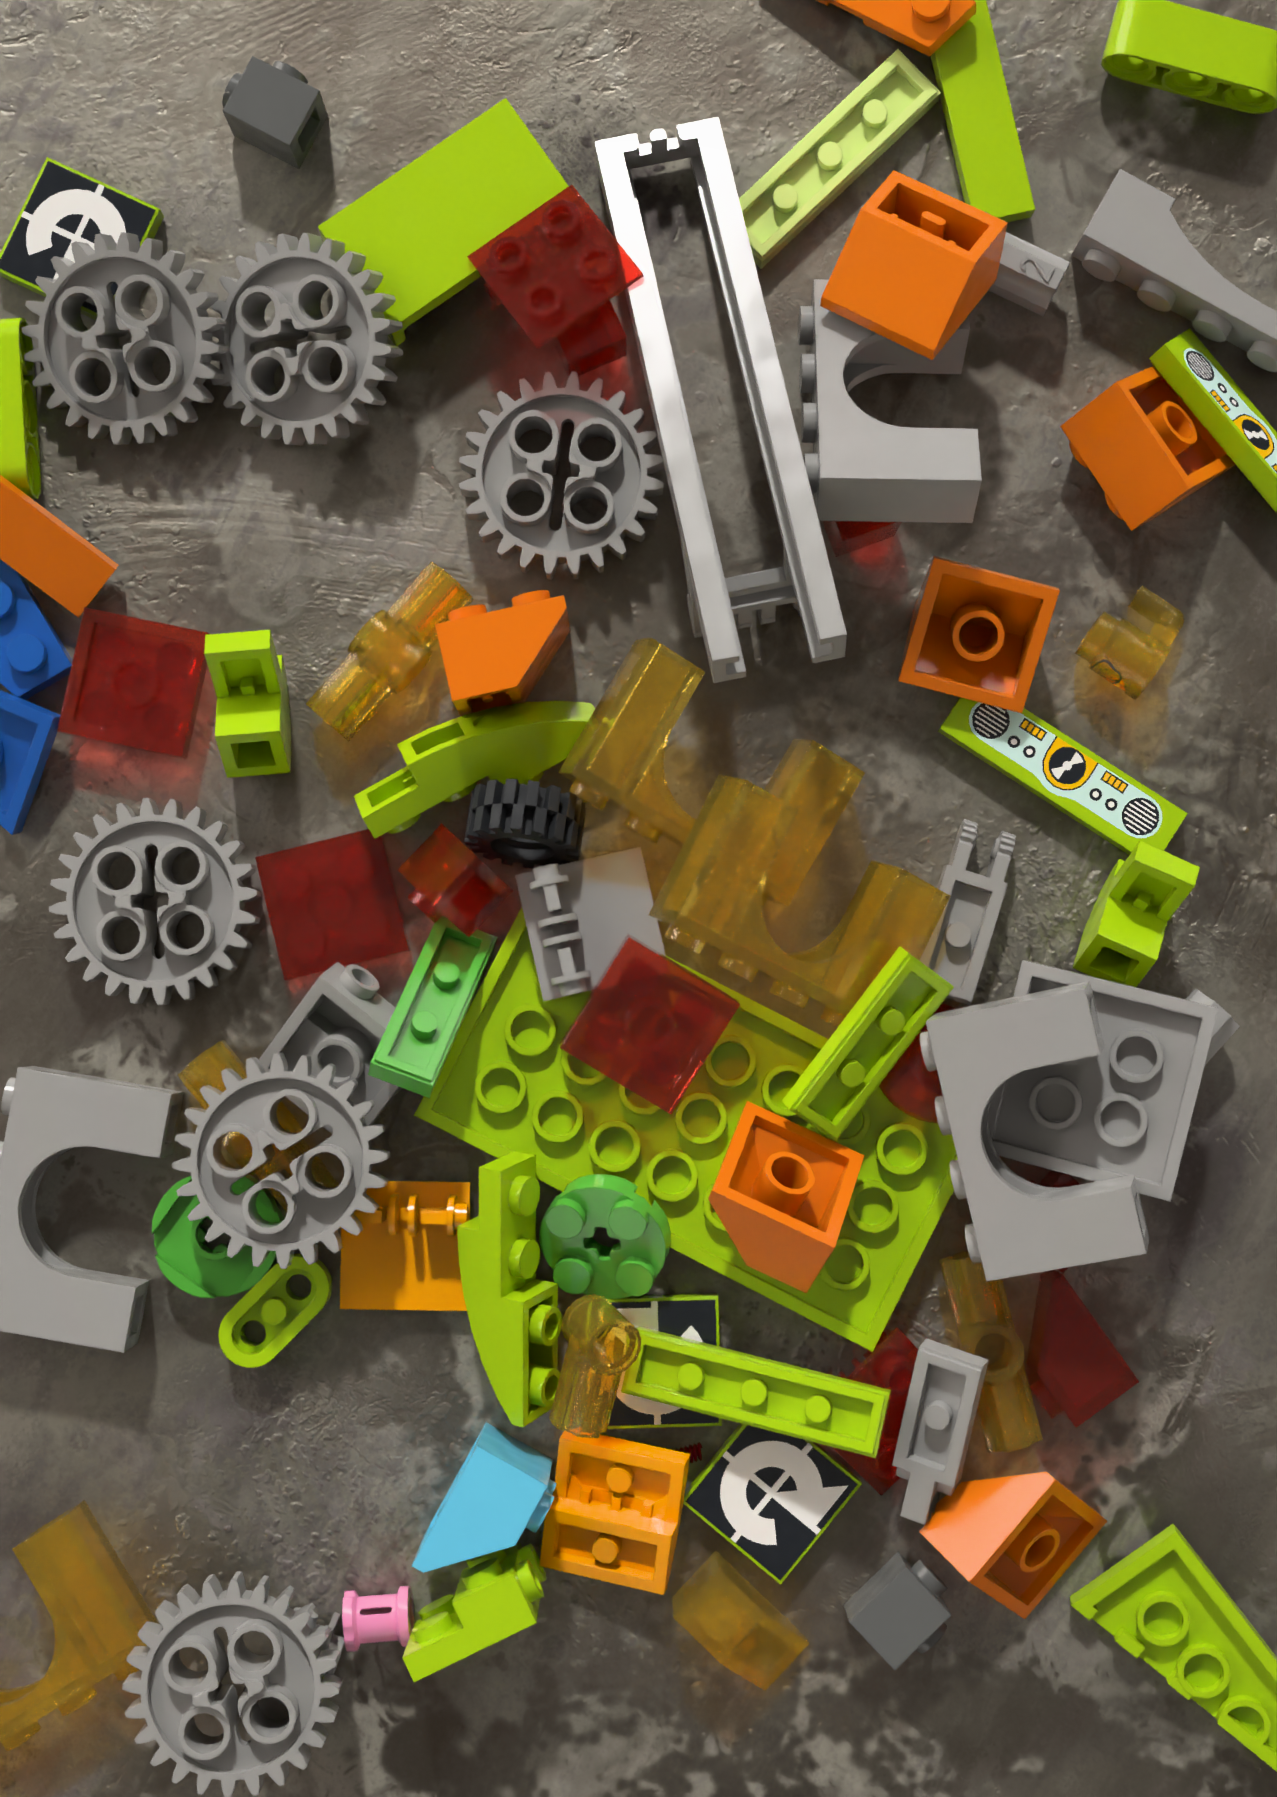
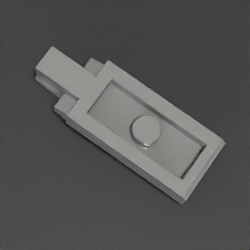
M927 1338L918 1349L892 1466L897 1467L896 1476L908 1480L900 1516L923 1525L927 1523L929 1514L931 1512L934 1513L940 1492L952 1496L956 1484L961 1479L989 1361L988 1359Z

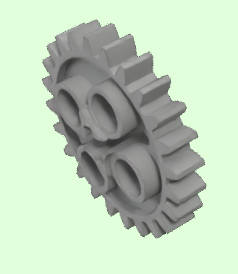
M121 232L117 244L112 235L101 233L95 234L94 249L88 243L77 241L71 243L75 263L68 258L54 256L51 262L59 277L52 279L37 276L35 281L46 294L45 300L26 301L25 304L30 311L40 316L37 325L22 327V333L38 339L39 346L26 353L24 359L31 362H42L44 371L38 374L32 381L33 385L53 386L55 391L49 398L47 407L49 409H63L70 406L66 425L69 427H82L89 421L88 437L91 439H104L110 432L113 444H129L133 435L138 444L154 443L155 428L162 436L177 435L175 417L183 422H196L198 420L196 411L191 404L192 400L201 403L213 402L214 397L203 385L205 379H223L225 375L219 368L210 364L212 355H221L229 352L228 346L212 341V332L226 326V319L208 317L206 311L219 299L218 294L197 292L196 288L201 283L205 275L204 272L191 268L180 273L186 255L180 251L170 250L162 257L163 241L146 238L140 247L138 235ZM114 282L118 285L115 296L111 293V285ZM150 285L157 296V307L154 314L147 319L140 309L139 298L142 291ZM90 297L97 307V319L91 329L88 330L81 319L80 308L83 302ZM130 331L132 342L123 345V349H121L119 337H124ZM160 350L167 354L170 361V373L163 383H160L155 377L152 367L154 357ZM101 361L108 366L111 373V383L104 394L97 388L94 381L96 367ZM135 383L140 389L137 397L132 394Z
M304 232L299 241L295 236L283 233L278 234L277 248L273 244L259 241L255 243L258 262L251 258L237 256L235 261L241 277L236 279L221 276L219 279L224 289L229 293L226 301L217 300L211 308L219 313L222 319H226L227 325L212 332V336L219 338V343L228 346L229 352L221 355H212V361L222 362L223 369L221 371L225 374L223 379H211L212 384L232 387L231 392L223 403L224 406L234 409L245 408L240 423L243 426L259 427L262 425L261 437L265 439L279 440L283 436L284 444L303 446L305 439L310 445H327L328 433L332 438L346 439L350 437L348 420L353 424L367 425L370 422L364 407L365 403L384 406L387 402L382 393L376 388L379 381H397L398 377L385 367L386 358L402 356L403 350L388 344L387 335L398 331L403 326L402 322L385 319L383 313L396 301L395 296L385 293H374L384 276L381 272L369 269L362 271L366 256L350 250L345 253V243L327 238L322 243L321 236ZM330 289L333 296V306L330 313L324 318L320 309L323 294ZM272 300L275 306V317L272 324L267 327L264 319L265 309ZM349 327L352 330L351 336L346 339L308 341L298 344L297 350L275 347L257 354L255 353V346L262 342L304 339L308 337L309 331L332 334ZM338 353L342 361V372L339 379L334 382L330 375V363L332 358ZM281 364L285 373V381L282 388L277 391L274 385V373Z
M572 371L567 380L566 387L557 388L551 372H545L543 390L536 392L525 378L520 379L521 398L514 401L507 394L499 391L497 398L502 412L498 416L483 409L478 412L480 422L487 430L486 433H466L467 444L477 451L478 455L462 456L459 458L461 470L476 475V477L459 483L462 496L480 498L465 509L469 521L488 519L479 531L481 541L486 543L500 536L502 540L497 550L499 559L504 561L514 552L519 551L521 553L520 568L523 573H527L533 567L536 560L544 561L547 579L552 580L558 564L567 563L569 572L573 580L579 579L581 561L588 559L599 573L604 572L602 553L609 550L623 561L627 558L626 548L622 541L624 536L639 542L645 539V531L636 521L637 518L656 520L658 508L645 499V497L663 495L664 483L647 476L663 469L664 462L662 456L645 454L646 451L650 450L657 443L656 431L637 433V430L644 421V411L640 408L624 415L622 411L626 402V393L622 390L614 394L608 401L603 399V379L597 378L588 391H583L579 387L577 372ZM566 422H571L574 424V433L569 452L571 477H568L565 483L562 525L559 530L554 531L549 527L555 499L552 475H556L559 468L562 426ZM539 429L549 434L552 440L544 451L531 454L518 447L519 438L529 430ZM592 437H602L610 441L615 449L609 458L603 461H591L581 454L580 448L586 440ZM526 490L537 492L544 499L542 507L531 516L515 514L509 508L511 499L517 493ZM585 498L597 499L607 509L605 516L594 524L581 523L572 515L573 507Z
M143 798L140 816H136L128 805L119 803L116 808L117 823L113 824L105 817L96 814L93 817L94 825L98 832L95 838L78 832L73 835L76 843L83 850L80 856L60 854L58 858L72 872L70 878L53 879L50 883L56 889L67 892L66 901L49 906V912L67 916L69 922L59 928L54 933V936L57 939H75L77 945L69 951L65 959L71 963L87 959L90 961L82 978L86 982H95L104 975H108L105 986V994L108 996H117L129 984L130 1003L142 1004L150 988H152L157 1005H169L172 987H176L184 1000L195 999L194 980L198 979L208 988H216L219 984L213 968L219 965L222 968L236 971L238 965L229 954L232 946L251 949L253 945L239 931L241 925L260 923L261 918L244 911L246 902L262 897L261 891L243 887L242 880L250 877L257 871L256 866L235 863L234 859L241 854L246 846L239 840L231 841L224 845L221 843L228 829V825L224 822L217 821L204 830L206 811L197 806L183 820L182 804L175 799L168 801L162 815L159 814L155 800L150 798ZM152 845H155L158 849L155 863V880H153V871L147 854L148 848ZM194 851L200 863L199 873L190 883L180 885L173 877L172 864L175 858L182 852ZM127 855L134 862L136 869L135 877L126 888L117 890L110 882L109 869L116 859ZM155 888L157 892L168 894L169 897L168 905L158 907L157 915L154 911L145 910L144 898L153 897ZM195 913L203 921L205 928L204 936L195 947L186 949L177 939V925L183 917ZM130 918L137 924L140 938L137 946L131 952L123 954L116 948L113 935L117 925L123 920ZM158 924L161 940L165 947V954L160 959L156 958L154 954Z
M275 1053L271 1060L270 1072H265L262 1064L256 1057L246 1059V1079H242L231 1068L221 1071L222 1080L226 1087L224 1092L210 1085L203 1086L200 1089L203 1098L209 1105L208 1109L191 1107L185 1110L184 1114L198 1127L195 1132L180 1133L175 1136V1141L190 1148L191 1153L190 1157L173 1162L172 1168L191 1172L192 1178L191 1182L183 1185L176 1191L177 1196L197 1195L200 1203L187 1216L189 1221L209 1216L213 1223L204 1239L210 1242L224 1233L229 1235L231 1239L228 1245L227 1256L230 1258L237 1255L248 1245L252 1247L253 1266L259 1267L263 1264L270 1251H276L280 1268L287 1269L291 1265L294 1250L299 1249L305 1261L310 1265L318 1260V1242L322 1241L333 1253L343 1248L341 1237L338 1233L340 1227L356 1236L364 1229L354 1214L356 1210L367 1213H375L379 1205L366 1194L368 1188H381L387 1185L388 1179L381 1174L373 1172L372 1167L373 1164L390 1158V1152L372 1148L371 1139L382 1134L386 1130V1126L383 1124L366 1125L363 1117L372 1110L375 1102L369 1100L354 1105L350 1098L359 1082L353 1079L344 1083L339 1088L334 1086L332 1083L336 1074L335 1065L328 1064L321 1070L318 1076L311 1075V1056L302 1055L294 1071H289L284 1053ZM286 1096H295L301 1099L308 1108L309 1121L301 1132H290L279 1124L277 1108ZM325 1125L332 1128L333 1134L330 1138L294 1159L289 1164L290 1170L293 1173L291 1177L286 1170L282 1169L264 1178L241 1194H235L232 1191L233 1183L273 1159L275 1156L274 1149L272 1148L273 1144L280 1151L285 1150ZM229 1132H239L245 1135L251 1143L252 1157L245 1167H234L223 1157L221 1152L222 1142ZM329 1152L336 1155L342 1161L344 1178L339 1186L334 1188L324 1187L314 1179L311 1166L318 1153ZM273 1188L280 1191L285 1197L288 1210L282 1222L271 1223L264 1220L258 1214L256 1198L262 1189Z
M242 1571L235 1573L227 1590L222 1589L215 1574L209 1575L203 1583L202 1597L199 1596L189 1584L184 1585L177 1594L179 1608L173 1603L164 1600L155 1610V1615L160 1624L146 1621L137 1634L147 1646H135L126 1660L133 1667L141 1670L129 1674L122 1684V1690L141 1695L125 1711L126 1718H145L146 1724L134 1739L136 1744L156 1740L159 1748L155 1752L150 1764L155 1767L169 1758L174 1760L177 1764L173 1772L172 1782L175 1784L180 1782L189 1771L198 1774L196 1785L197 1794L200 1795L204 1794L212 1779L221 1780L224 1797H232L239 1780H245L253 1796L259 1795L264 1784L265 1773H268L277 1785H284L289 1775L288 1761L304 1770L312 1756L306 1744L318 1748L323 1747L329 1733L321 1723L334 1722L339 1710L338 1705L326 1698L340 1693L343 1679L335 1675L325 1674V1672L337 1666L341 1657L340 1651L320 1650V1646L326 1641L331 1632L330 1626L325 1625L310 1629L307 1623L316 1606L310 1603L295 1612L289 1607L294 1593V1588L291 1586L287 1587L277 1599L269 1596L270 1579L266 1575L262 1577L254 1591L246 1590ZM223 1627L227 1632L229 1640L227 1653L220 1636L216 1633V1628ZM249 1631H258L265 1634L272 1642L273 1653L263 1656L253 1654L246 1648L243 1634ZM186 1647L200 1650L208 1661V1669L205 1671L188 1669L179 1657V1650ZM228 1670L234 1684L245 1683L246 1685L239 1699L233 1684L223 1685L221 1682ZM264 1697H274L281 1700L289 1711V1717L283 1720L267 1718L261 1712L258 1700ZM202 1713L215 1716L221 1722L224 1733L219 1736H209L202 1733L197 1728L194 1716ZM240 1717H242L247 1733L251 1736L249 1741H244L240 1736L238 1728Z

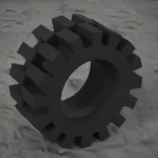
M506 779L505 784L498 780L487 781V785L480 783L475 786V790H472L464 842L465 845L470 846V850L474 853H483V857L489 860L500 858L502 859V864L510 866L516 862L522 863L523 868L534 869V864L545 866L556 863L562 865L579 860L587 809L585 808L586 804L583 800H577V795L572 792L560 794V787L550 785L547 788L539 787L540 782L529 780L528 785L520 784L517 779Z

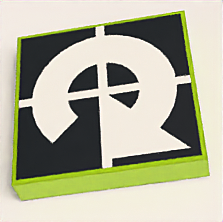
M47 157L0 252V277L46 297V294L40 289L35 280L37 276L52 279L59 277L51 262L54 256L68 258L75 263L71 243L75 241L88 243L94 249L95 234L112 235L117 244L121 232L138 235L141 247L146 238L154 239L164 215L159 208ZM116 282L111 285V293L114 296L118 288ZM89 297L80 308L81 314L96 320L97 307L95 302Z
M717 1293L642 1295L621 1299L590 1297L593 1429L722 1426V1418L621 1392L634 1331L639 1326L720 1347Z
M740 1423L685 1490L683 1504L781 1585L862 1485V1482L817 1443Z

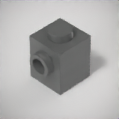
M252 56L243 74L238 72L230 79L223 95V113L235 137L300 169L328 117L320 90L308 85L306 77L294 67L281 61H275L273 66Z
M899 1552L843 1605L849 1623L894 1670L915 1650L921 1654L931 1649L944 1635L947 1629V1625L944 1622L951 1616L948 1607L941 1597L948 1589L942 1580L923 1560L919 1559L912 1566Z

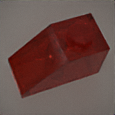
M1056 1270L1043 1272L1039 1280L1026 1362L1037 1378V1381L1030 1385L1029 1389L1051 1419L1061 1413L1077 1428L1139 1383V1380L1063 1274Z

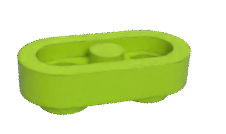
M294 1254L291 1265L287 1269H281L279 1263L274 1265L223 1318L218 1336L220 1347L225 1356L234 1364L246 1368L260 1367L270 1362L328 1303L332 1293V1278L324 1263L318 1259L315 1263L309 1265L302 1254ZM301 1274L310 1280L311 1292L308 1296L299 1297L293 1294L290 1289V1280L293 1275ZM255 1320L264 1326L266 1330L264 1341L255 1343L246 1337L245 1325L248 1321Z

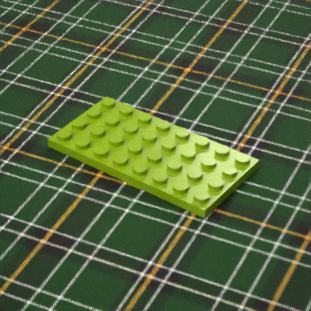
M521 907L467 1011L431 1097L424 1096L414 1116L496 1158H500L513 1151L536 1155V1179L564 1192L567 1184L575 1179L593 1174L618 1176L638 1186L636 1194L645 1198L651 1206L655 1200L663 1209L671 1231L670 1248L873 1352L954 1191L950 1174V1161L957 1160L958 1158L952 1134L943 1136L939 1128L935 1110V1097L939 1095L890 1071L842 1135L835 1141L865 1156L835 1249L808 1292L804 1293L747 1266L708 1198L747 1101L831 1139L790 1111L782 1103L783 1098L828 1039L666 956L669 973L543 1001L524 913Z

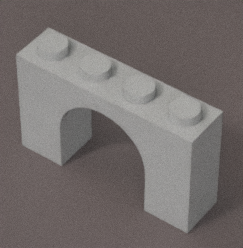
M814 279L811 306H800L798 344L810 345V354H801L800 393H811V403L802 404L801 442L813 443V453H804L803 459L811 491L814 494L819 521L973 523L982 482L978 429L910 428L890 425L863 412L848 394L860 382L882 374H961L970 332L969 315L936 357L931 360L821 307V297L829 280Z
M1090 981L939 1012L931 1016L926 1021L928 1031L920 1033L921 1052L927 1070L929 1072L937 1070L943 1095L935 1097L936 1116L943 1136L952 1134L958 1159L950 1161L952 1185L958 1200L967 1198L973 1222L965 1225L967 1249L973 1264L982 1262L986 1282L1147 1254L1150 1238L1135 1175L1061 1188L1040 1186L1019 1177L1005 1165L997 1154L989 1133L988 1116L991 1100L996 1089L1007 1079L1025 1070L1101 1054L1105 1045Z
M38 1066L18 1067L16 1078H9L3 1092L1 1104L2 1114L8 1116L4 1141H0V1331L122 1353L138 1344L150 1280L88 1270L64 1261L51 1250L41 1235L35 1212L36 1195L40 1182L48 1168L61 1155L76 1147H96L154 1158L173 1155L184 1092Z

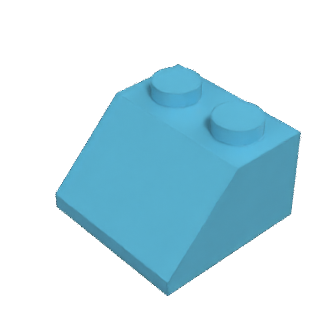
M486 1422L426 1530L412 1567L423 1573L513 1547L518 1542L525 1528L536 1533L554 1500L552 1493L557 1483L549 1479L553 1459Z

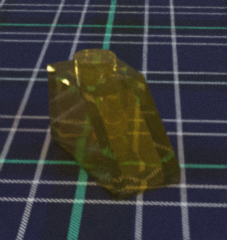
M717 1551L708 1558L672 1597L673 1618L722 1665L765 1691L810 1644L809 1640Z

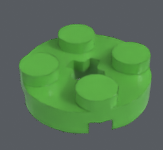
M247 1174L233 1183L232 1191L235 1194H241L259 1181ZM191 1176L181 1179L162 1197L152 1219V1234H154V1245L157 1251L155 1257L160 1270L177 1288L199 1298L228 1297L250 1289L274 1266L277 1260L276 1251H270L263 1264L256 1267L253 1266L251 1246L246 1245L232 1258L227 1256L228 1245L221 1243L214 1250L208 1248L204 1243L207 1231L202 1228L204 1220L207 1218L211 1219L209 1216H205L198 1220L189 1221L187 1216L200 1202L197 1195L177 1196L176 1191L192 1181ZM267 1188L262 1189L256 1198L258 1214L268 1222H282L284 1217L278 1209L274 1197Z
M593 1174L579 1177L567 1184L564 1192L557 1195L551 1202L540 1226V1245L547 1263L554 1270V1282L558 1283V1287L567 1293H584L602 1299L642 1296L649 1292L655 1278L664 1266L671 1244L670 1226L663 1209L655 1200L651 1206L645 1198L635 1193L638 1188L637 1185L618 1176ZM597 1227L606 1228L608 1236L613 1239H619L620 1243L614 1244L613 1247H607L596 1242L593 1236Z

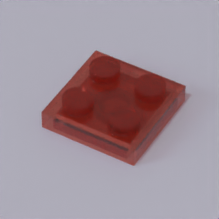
M84 607L57 731L65 735L187 760L207 670V662L204 655L205 635L210 633Z
M367 829L255 857L285 981L323 973L337 962L347 967L350 964L355 965L411 951L383 835L374 839L370 830Z
M627 934L562 1038L560 1048L652 1104L672 1114L739 1008L740 1003L734 997L630 934Z

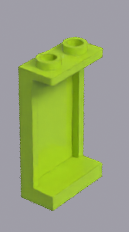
M505 98L320 224L318 229L323 241L327 238L345 243V253L350 250L365 255L366 260L362 271L369 269L382 273L384 277L374 293H385L395 296L396 301L383 313L385 319L402 322L403 328L388 335L394 345L398 346L406 340L404 330L546 231L554 227L559 236L580 223L579 200Z

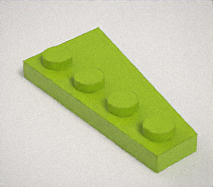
M1174 1524L1164 1529L1070 1596L1071 1606L1089 1621L1091 1618L1114 1636L1115 1642L1135 1658L1140 1657L1164 1676L1172 1688L1187 1700H1194L1216 1718L1218 1725L1277 1771V1657Z

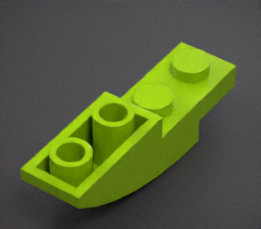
M538 701L489 708L428 728L398 743L397 746L407 766L354 795L362 819L374 839L387 832L393 834L408 829L419 820L422 812L442 801L453 802L465 797L475 788L477 781L486 776L490 780H498L502 784L506 783V779H517L520 784L528 785L529 780L538 782L545 770L565 759L576 760L586 756L598 746L599 740L608 736L611 732L592 703Z
M513 1151L479 1167V1216L458 1225L457 1238L463 1296L482 1364L511 1424L525 1427L557 1406V1399L562 1386V1378L558 1370V1336L562 1326V1315L558 1308V1283L536 1279V1270L540 1260V1248L536 1242V1208L540 1199V1185L536 1179V1155Z

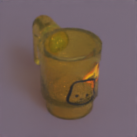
M1143 585L1136 592L1128 607L1154 623L1148 634L1123 617L1117 620L1103 611L1075 651L1076 655L1090 663L1089 669L1122 689L1126 695L1134 700L1141 695L1162 666L1171 650V644L1182 629L1185 621L1184 614L1178 608Z

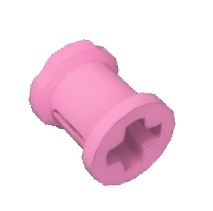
M400 1586L395 1594L358 1596L355 1590L345 1591L342 1604V1625L346 1651H358L360 1644L399 1641L402 1647L407 1646L415 1623L413 1595L410 1586Z

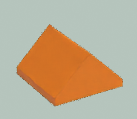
M933 556L913 608L898 681L1022 713L1060 589Z

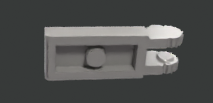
M964 819L952 848L949 865L943 866L915 958L954 986L946 999L969 1006L973 1000L1008 886L1004 879L1015 846L1016 835L1001 831L991 849V859L987 875L983 876L966 870L971 851H973L978 838V823Z

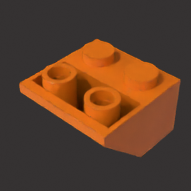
M893 170L860 209L822 294L820 306L933 360L996 281L1008 222Z
M548 590L527 592L511 599L513 607L487 612L486 605L483 604L465 606L450 611L448 613L449 621L435 624L452 702L460 716L493 707L524 703L570 632L564 595L551 598Z

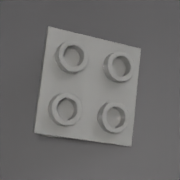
M641 847L558 865V863L534 868L532 872L515 875L543 1001L669 973Z

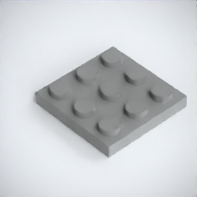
M1022 960L1013 997L1090 981L1105 1046L1098 1056L1025 1070L1002 1083L993 1095L988 1116L989 1133L997 1154L1001 1157L1095 1182L1135 1175L1139 1194L1171 1202L1219 1008Z

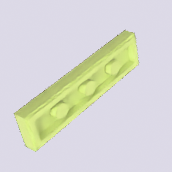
M899 49L889 56L739 198L754 262L760 269L939 101L941 92Z

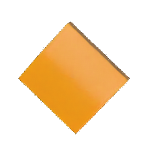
M566 1427L559 1438L555 1482L557 1484L553 1492L554 1500L544 1520L539 1566L664 1595L668 1587L677 1543L690 1454Z

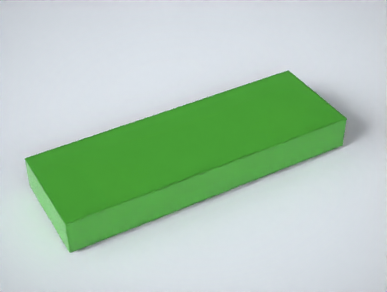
M438 915L370 1062L369 1076L422 1096L431 1097L493 954L497 936Z

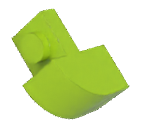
M271 630L205 635L204 655L217 696L215 739L227 778L291 773V718L288 684L283 656L276 653Z
M1139 841L1126 861L1121 859L1117 861L1105 881L1084 928L1073 969L1092 977L1137 987L1157 961L1167 922L1195 887L1200 867Z

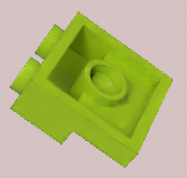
M519 1542L505 1550L502 1549L466 1560L468 1567L461 1572L455 1595L443 1596L429 1603L418 1612L421 1619L415 1621L402 1657L413 1682L537 1623L540 1598L544 1597L541 1582L546 1581L547 1577L544 1567L539 1566L540 1558L531 1543L522 1547Z

